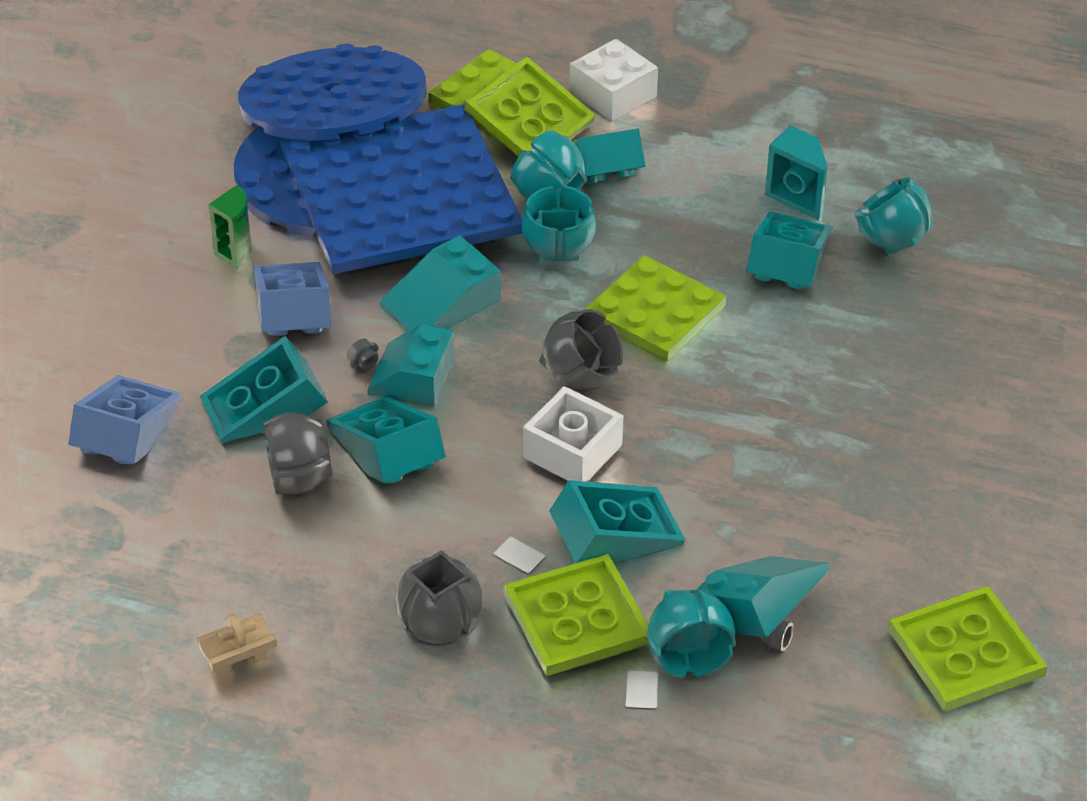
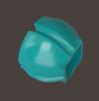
M554 130L546 131L531 142V151L523 150L516 160L510 175V179L520 194L527 200L534 192L545 187L553 186L557 192L561 191L563 186L579 190L587 181L585 177V163L580 150L567 136L561 135Z
M911 177L902 178L901 185L895 181L884 187L863 203L865 209L858 208L854 213L859 230L864 238L871 244L884 249L888 255L916 245L935 224L932 219L931 203L927 193Z
M549 186L534 192L526 201L525 209L522 213V233L529 247L539 255V261H579V255L590 246L596 233V213L591 199L584 192L576 188L563 186L561 191L557 192L553 186Z
M709 590L664 591L662 601L656 606L650 617L647 641L653 657L666 673L678 678H684L686 673L690 671L695 678L717 671L729 661L733 655L732 647L736 645V628L730 611L721 600L711 595Z

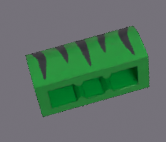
M236 185L208 205L214 255L238 269L249 259L252 248L246 194L240 186Z

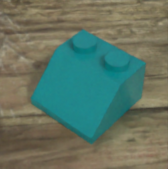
M790 125L769 145L765 195L820 220L823 217L828 166L818 137Z
M639 128L573 140L582 154L585 163V177L588 184L607 181L606 175L616 173L618 174V179L637 176L636 170L646 166Z
M419 324L390 341L367 389L368 395L389 396L399 401L435 407L454 362L453 330Z

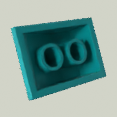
M769 211L754 233L746 272L753 273V277L763 281H772L773 278L786 281L787 286L795 289L811 288L816 279L833 226Z
M459 235L433 248L379 301L380 307L406 331L419 324L447 329L501 301V270Z
M286 336L200 395L219 439L223 443L263 433V421L269 420L278 414L293 412L309 416L328 403L306 359Z
M389 396L382 397L326 420L328 428L366 474L383 483L400 481L404 474L414 470L429 469L434 466V462L446 458L437 418Z
M568 480L549 510L574 563L609 554L613 563L618 564L682 546L686 541L658 487Z
M769 556L715 570L706 577L705 581L696 590H709L711 595L722 601L732 615L736 628L735 633L768 637L831 568L829 563Z

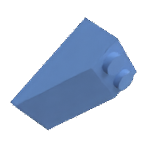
M320 262L253 266L262 332L279 336L288 334L289 330L302 329L304 333H319L323 331V328L331 327L329 286Z
M117 375L74 404L68 445L79 447L86 454H102L113 457V460L120 464H135L147 455L180 403L182 393Z

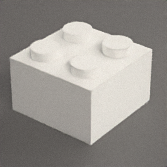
M614 39L570 63V93L611 122L657 97L658 67L618 39Z
M563 386L523 427V458L566 480L588 482L622 446L623 415Z

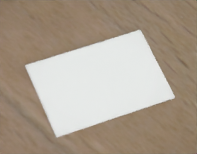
M511 536L493 553V555L528 574L546 556Z
M628 670L626 707L657 709L658 672Z

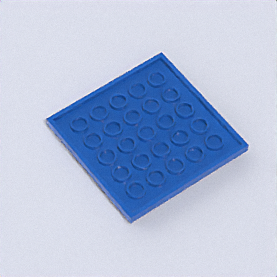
M466 104L429 112H420L410 115L400 122L394 118L383 123L384 129L359 136L356 130L339 134L340 139L306 141L290 139L281 141L283 155L332 274L425 255L433 248L459 235L472 245L523 234L522 217L472 116L464 110Z

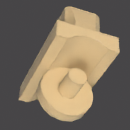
M261 613L239 621L235 614H231L225 617L226 627L197 637L198 647L211 670L219 677L231 673L234 663L244 659L256 663L268 658V650L277 647V640L268 629Z

